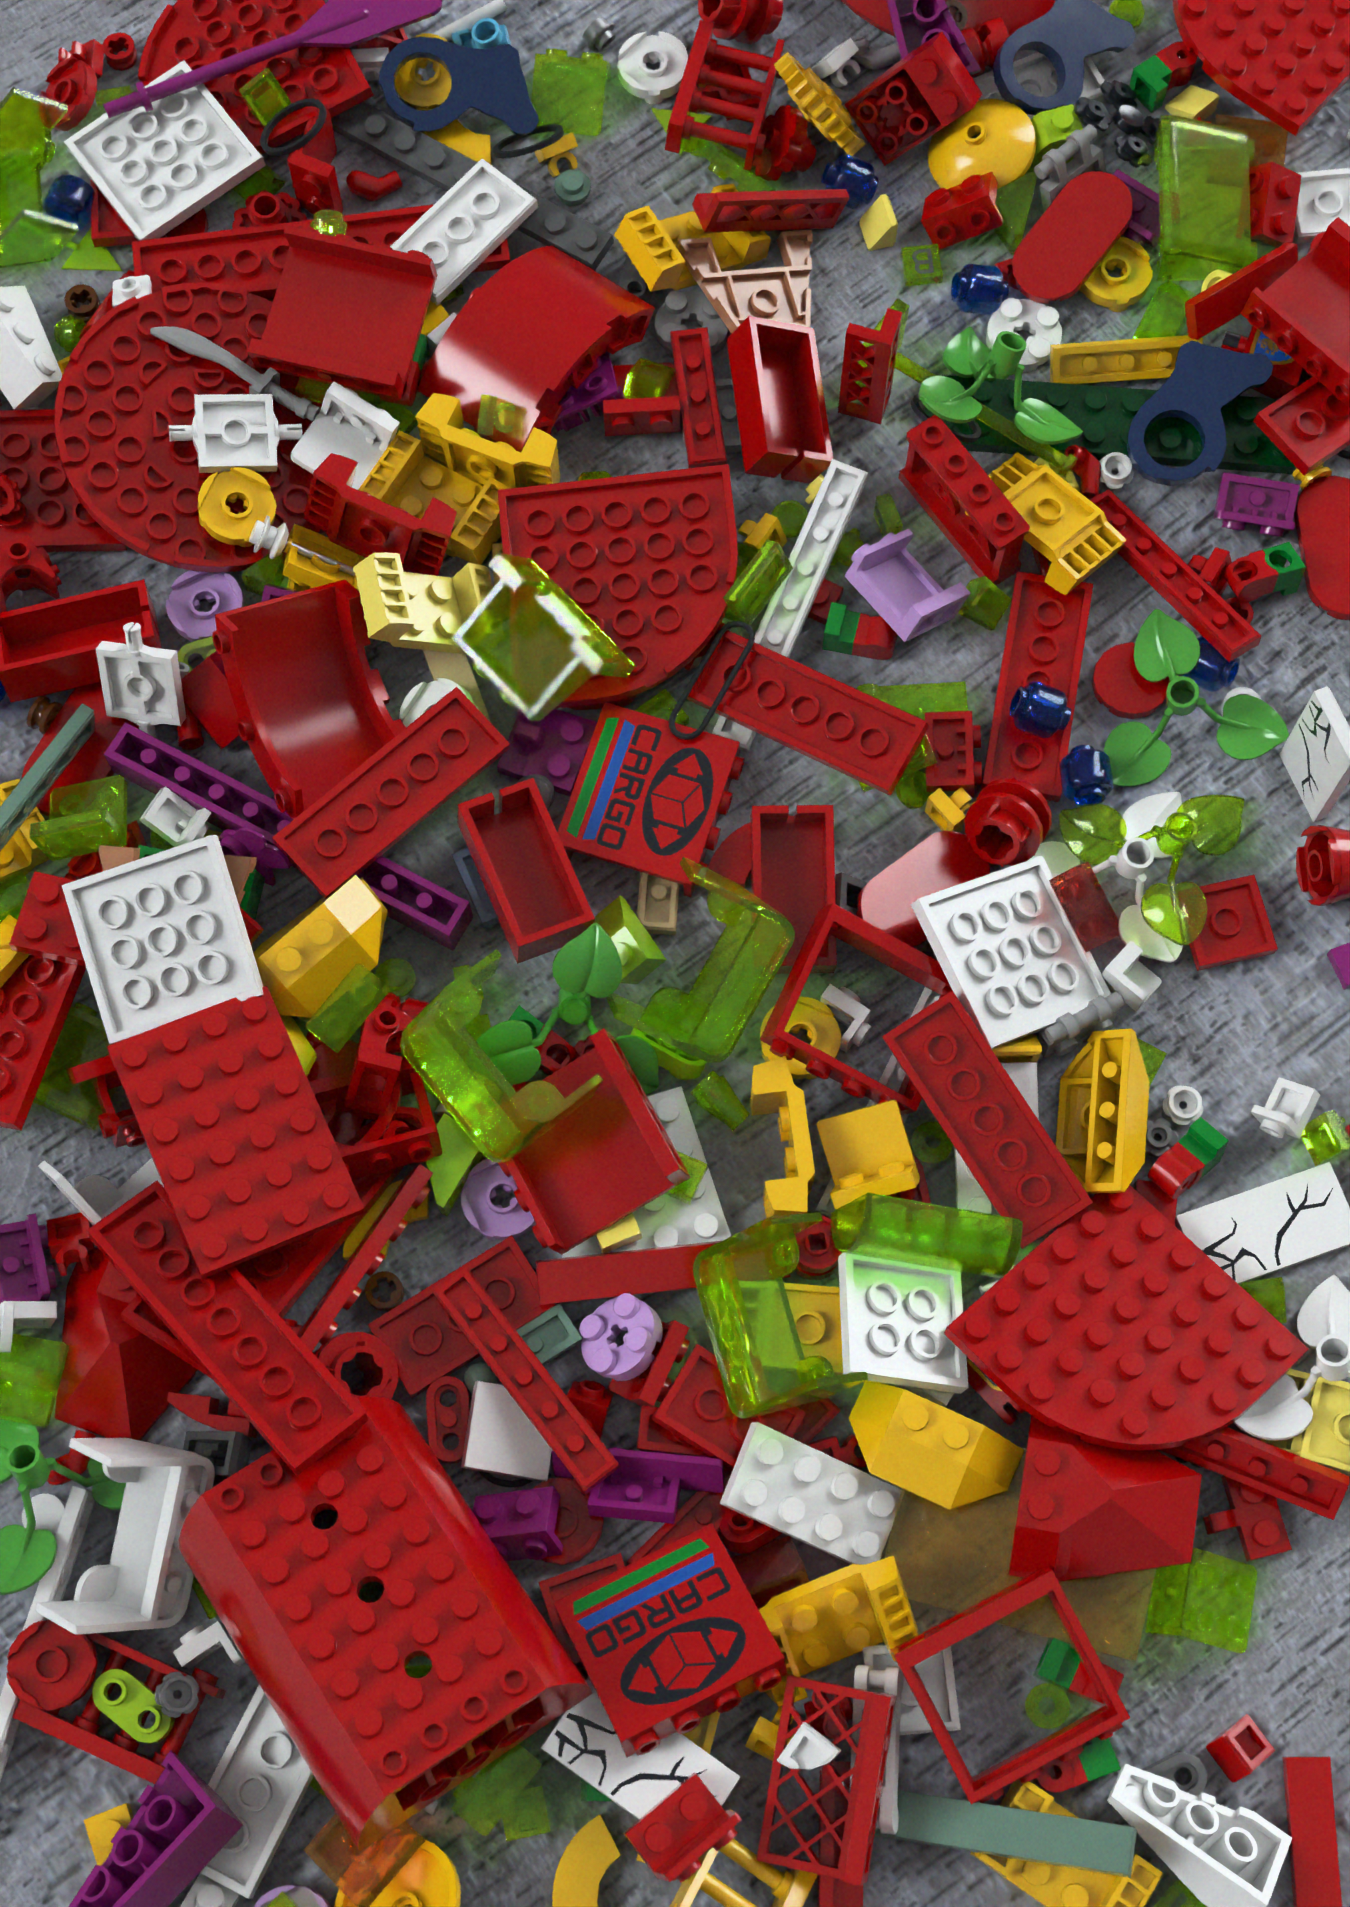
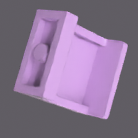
M910 529L897 534L891 532L873 545L866 543L859 547L852 555L851 560L853 563L845 574L847 580L904 642L953 619L971 594L961 582L945 590L938 585L907 551L906 547L914 536Z

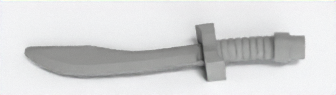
M161 326L150 329L151 335L189 354L211 360L231 370L252 385L249 386V394H272L274 401L295 412V415L303 419L307 418L314 421L319 414L320 407L312 404V401L304 397L300 399V397L279 386L280 373L269 367L264 375L260 374L207 338L183 328Z

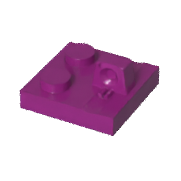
M558 709L518 713L507 740L510 743V749L500 757L497 765L498 773L518 780L530 774H540L551 781L555 792L571 796L597 722Z

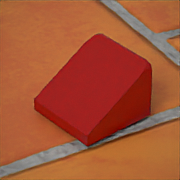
M1248 1713L1206 1746L1207 1751L1228 1779L1234 1783L1251 1774L1276 1751Z

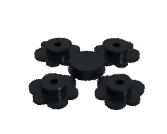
M1114 80L1112 83L1105 81L1100 86L1102 93L1105 94V102L1113 105L1116 109L1113 117L1107 111L1105 105L1097 100L1081 97L1077 101L1074 112L1077 116L1081 117V122L1085 127L1091 124L1104 132L1114 121L1115 125L1125 132L1123 138L1117 137L1114 143L1117 146L1115 152L1121 160L1129 161L1135 168H1139L1141 165L1149 166L1152 163V157L1148 154L1149 148L1145 142L1133 135L1141 132L1148 137L1152 145H1160L1166 150H1171L1175 145L1174 141L1177 139V134L1173 131L1171 124L1163 118L1154 119L1151 116H1146L1144 119L1141 112L1136 109L1138 107L1135 101L1136 93L1126 83Z

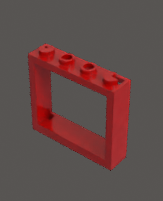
M832 903L818 911L760 1040L771 1046L769 1050L779 1057L786 1056L787 1060L794 1058L805 1064V1070L821 1079L831 1078L841 1083V1089L853 1097L864 1098L865 1096L876 1103L896 1100L901 1116L916 1112L922 1097L907 1074L899 1091L896 1092L784 1031L828 933L940 995L939 999L952 991L936 959Z
M1047 1566L890 1650L971 1805L977 1801L985 1803L992 1798L994 1800L998 1799L1005 1793L1003 1787L1019 1779L1020 1783H1026L1035 1779L1044 1772L1042 1766L1056 1758L1063 1762L1077 1756L1084 1750L1082 1744L1098 1736L1099 1740H1105L1114 1736L1112 1733L1122 1728L1121 1723L1130 1718L1053 1570ZM1047 1595L1104 1706L978 1775L971 1777L914 1665L1038 1598Z

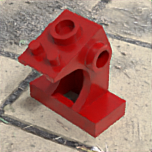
M29 535L6 543L0 548V613L7 611L6 600L17 589L26 591L35 587L56 600L60 598L58 586L62 582L59 576H56V574L60 573L59 568L56 564L52 565L46 550L42 546L37 548ZM21 575H28L27 578H18Z
M382 1001L365 1019L344 1106L384 1116L402 1062V1056L394 1054L404 1053L425 1058L434 1034L433 1031L429 1030L428 1024L425 1022L418 1023L411 1019L404 1011L393 1008Z
M110 1055L66 1069L71 1084L89 1079L92 1080L103 1113L97 1115V1119L105 1139L112 1137L116 1148L126 1144L128 1147H136L145 1143L132 1109L129 1108L116 1113L111 1102L108 1090L122 1084Z

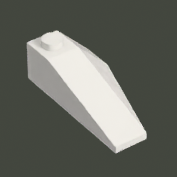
M1128 1764L1121 1768L1107 1801L1130 1826L1137 1830L1140 1837L1201 1903L1207 1907H1266L1268 1905L1292 1840L1289 1835L1249 1809L1240 1806L1235 1811L1217 1804L1216 1797L1203 1792L1199 1796L1179 1790L1175 1782Z

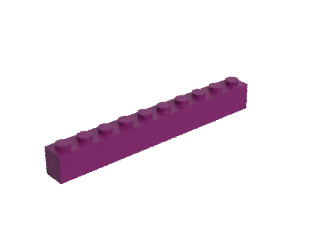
M126 722L104 753L114 773L154 794H157L161 788L166 786L196 810L202 808L209 810L211 815L206 821L222 830L253 829L265 836L267 844L275 845L272 837L292 821L287 812L282 813L278 809L275 800ZM380 856L357 875L359 879L363 877L386 907L389 918L454 951L473 919L469 901L383 856Z

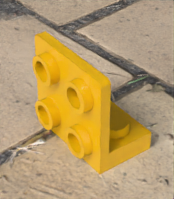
M889 1100L824 1118L817 1122V1129L835 1185L830 1193L834 1209L917 1187L920 1176L896 1100Z

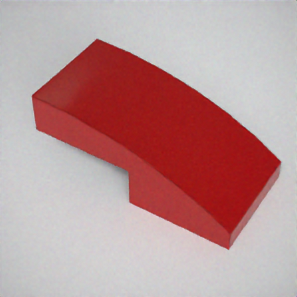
M168 1392L167 1401L188 1417L217 1430L240 1432L247 1437H257V1430L247 1418L217 1415L220 1399L209 1396Z

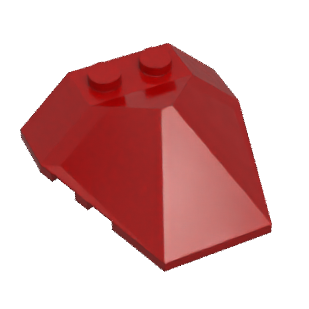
M99 1249L88 1251L91 1261L90 1269L84 1271L82 1263L77 1262L67 1284L55 1419L105 1438H130L141 1441L170 1406L167 1401L168 1392L178 1393L185 1384L188 1385L198 1369L123 1321L121 1313L138 1293Z
M1031 1416L1008 1576L1024 1578L1047 1566L1053 1570L1060 1583L1081 1578H1094L1115 1573L1142 1571L1191 1563L1202 1474L1156 1450H1123L1087 1443L1079 1440V1435L1065 1431L1056 1425L1052 1428Z

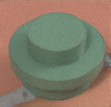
M566 170L559 174L555 180V194L564 204L578 206L587 199L591 192L590 179L582 171Z

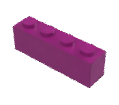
M886 0L900 59H903L942 31L970 75L981 71L966 44V40L949 12L945 0Z
M170 1750L161 1764L165 1767V1770L153 1787L147 1785L138 1799V1802L142 1804L126 1829L122 1826L119 1828L111 1840V1843H113L111 1853L102 1866L95 1865L69 1907H168L239 1831L243 1824L223 1799L180 1757Z

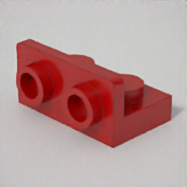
M972 711L925 712V721H927L929 726L925 734L926 792H935L939 788L942 791H957L962 787L974 798V785H982V761H974L973 749L981 748V725H973Z

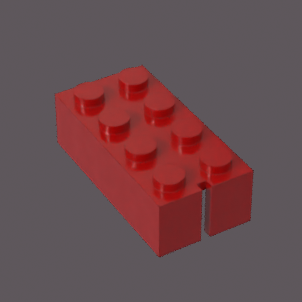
M748 316L727 338L745 474L771 478L781 474V479L810 484L830 466L833 459L814 328Z
M145 580L1 612L0 680L10 702L13 703L101 682L96 648L101 641L126 644L123 626L127 623L134 622V625L136 623L141 625L142 643L144 645L162 648L156 611Z
M534 778L499 789V814L494 815L495 798L492 792L458 804L457 824L517 964L563 947L567 942L583 933L589 926L595 923V917Z
M789 805L752 806L750 823L753 974H790L818 911L832 903L836 904L833 805H797L794 822H787ZM828 933L810 973H834L837 966L836 937Z

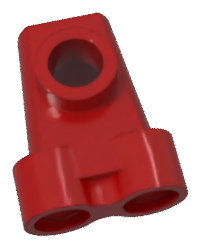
M815 1692L812 1694V1700L804 1703L807 1718L824 1707ZM823 1692L829 1702L839 1696ZM846 1697L833 1708L847 1730H849V1720L853 1719V1704L850 1697ZM825 1712L810 1723L811 1727L830 1739L835 1740L842 1735L828 1712Z

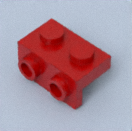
M1275 162L1246 168L1243 172L1235 239L1240 242L1258 239L1276 248L1286 242L1293 243L1302 175Z
M992 171L981 176L979 174L972 175L961 184L949 189H937L925 198L921 223L936 250L944 249L1002 226L1003 217L995 203L998 182Z
M676 1320L667 1323L661 1321L663 1328L661 1343L656 1340L655 1348L651 1353L655 1358L651 1365L643 1373L627 1381H615L611 1378L608 1390L639 1406H654L656 1401L661 1403L672 1384V1379L667 1377L674 1362L679 1364L682 1361L689 1347L690 1340L685 1337L690 1327Z

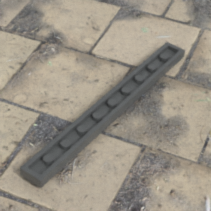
M364 101L331 118L333 131L446 192L477 164L476 161L420 131H413L412 127ZM517 184L537 199L538 208L516 229L546 246L553 245L595 271L614 243L612 234Z

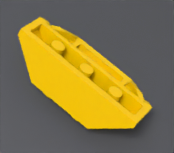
M356 875L255 959L263 986L267 985L280 1015L316 1018L378 965L382 905Z
M1133 1029L1093 1031L1087 1039L1088 1043L1075 1056L1060 1077L1055 1146L1087 1194L1122 1193L1126 1191L1145 1162L1150 1082L1136 1033Z
M865 1380L849 1415L851 1426L870 1474L948 1510H953L1008 1491L1025 1451L981 1423L910 1391L880 1382Z

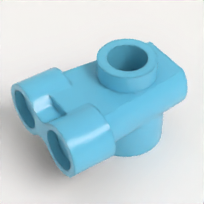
M483 18L477 21L471 32L465 29L452 33L454 44L469 48L487 49L502 44L511 45L505 24L498 25L491 18Z

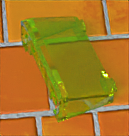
M1160 115L1154 141V162L1156 161V170H1158L1160 232L1158 245H1160L1159 253L1161 255L1160 261H1157L1156 264L1157 281L1205 280L1214 270L1221 269L1233 274L1257 260V242H1251L1249 162H1253L1254 139H1248L1246 131L1178 115Z

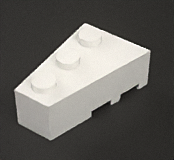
M26 286L0 287V389L14 410L37 407L58 388L59 381H61L63 375Z

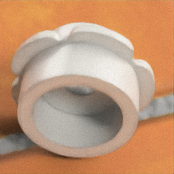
M1112 452L1099 461L1101 463L1100 482L1105 483L1108 488L1120 489L1123 487V484H1129L1134 476L1132 463L1125 454ZM1116 470L1118 474L1114 475L1111 471Z
M1179 1085L1172 1087L1167 1092L1168 1097L1163 1100L1162 1107L1164 1113L1170 1116L1174 1123L1188 1125L1190 1121H1196L1201 1117L1203 1113L1202 1097L1197 1090L1189 1086ZM1184 1102L1186 1103L1187 1107L1185 1109L1180 1108L1179 1103Z

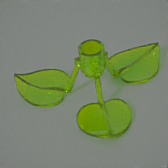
M1204 795L1188 799L1179 806L1176 813L1171 814L1162 827L1154 825L1150 831L1137 836L1145 840L1155 837L1160 850L1167 855H1172L1167 884L1156 883L1150 886L1144 893L1140 905L1146 924L1159 935L1178 945L1187 946L1201 933L1207 916L1206 898L1198 885L1193 882L1175 883L1179 862L1183 857V852L1191 842L1198 852L1205 855L1219 856L1229 852L1237 843L1241 833L1244 798L1229 795ZM1086 804L1072 809H1062L1059 813V827L1065 844L1079 860L1086 864L1096 866L1108 860L1111 855L1116 856L1119 848L1121 849L1127 842L1122 841L1127 834L1126 822L1121 814L1112 807L1103 804Z

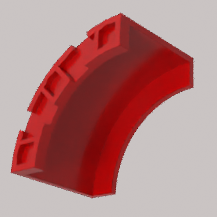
M553 245L533 249L505 265L481 287H477L471 292L468 302L443 335L431 359L424 364L421 370L422 379L417 391L428 398L433 393L460 399L462 416L465 422L496 442H505L516 451L522 452L533 427L548 434L550 433L563 410L559 402L571 386L578 389L585 379L598 367V357L606 351L613 355L624 347L642 342L655 307Z
M345 579L215 614L217 630L213 631L212 638L217 652L222 657L228 686L238 715L236 721L238 734L242 741H248L256 762L274 793L278 809L282 813L287 812L292 820L406 728L401 719L393 721L385 706L390 701L389 695L378 668L370 669L364 646L371 645L370 638H368L364 611L360 603V593Z

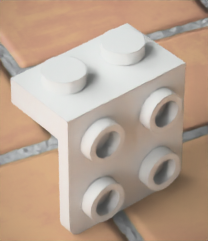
M334 381L326 391L320 413L292 449L290 457L294 463L312 474L331 453L355 460L358 464L352 488L358 490L394 439L400 422L394 419L387 411L376 408L360 398L352 389L344 388Z

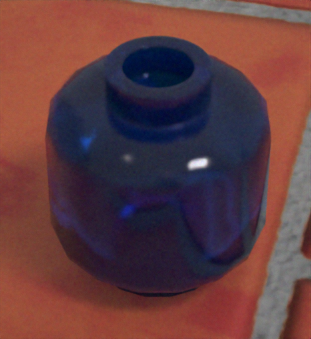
M848 154L840 155L834 163L829 161L821 178V183L826 184L825 189L847 190L850 198L845 207L850 209L860 208L863 204L868 205L874 197L879 177L875 175V169L871 163Z
M61 175L55 178L43 202V210L46 217L55 227L64 231L83 229L91 218L95 191L87 181L78 176Z
M966 264L960 272L955 273L951 283L952 301L956 302L960 311L964 313L992 315L999 309L1001 303L1008 298L1009 294L1008 281L1004 280L1001 270L996 266Z
M1202 635L1197 638L1200 644L1198 662L1193 670L1182 676L1193 679L1198 687L1210 692H1217L1223 687H1229L1238 673L1240 659L1235 658L1229 662Z
M1032 681L1025 687H1018L1010 703L1009 715L1013 717L1014 725L1017 729L1046 739L1052 737L1058 729L1064 730L1071 717V708L1067 707V696L1061 689L1038 681Z
M1079 745L1072 748L1070 753L1063 757L1059 763L1063 794L1078 806L1089 807L1098 805L1106 799V796L1114 788L1110 759L1102 750L1094 749L1091 745Z

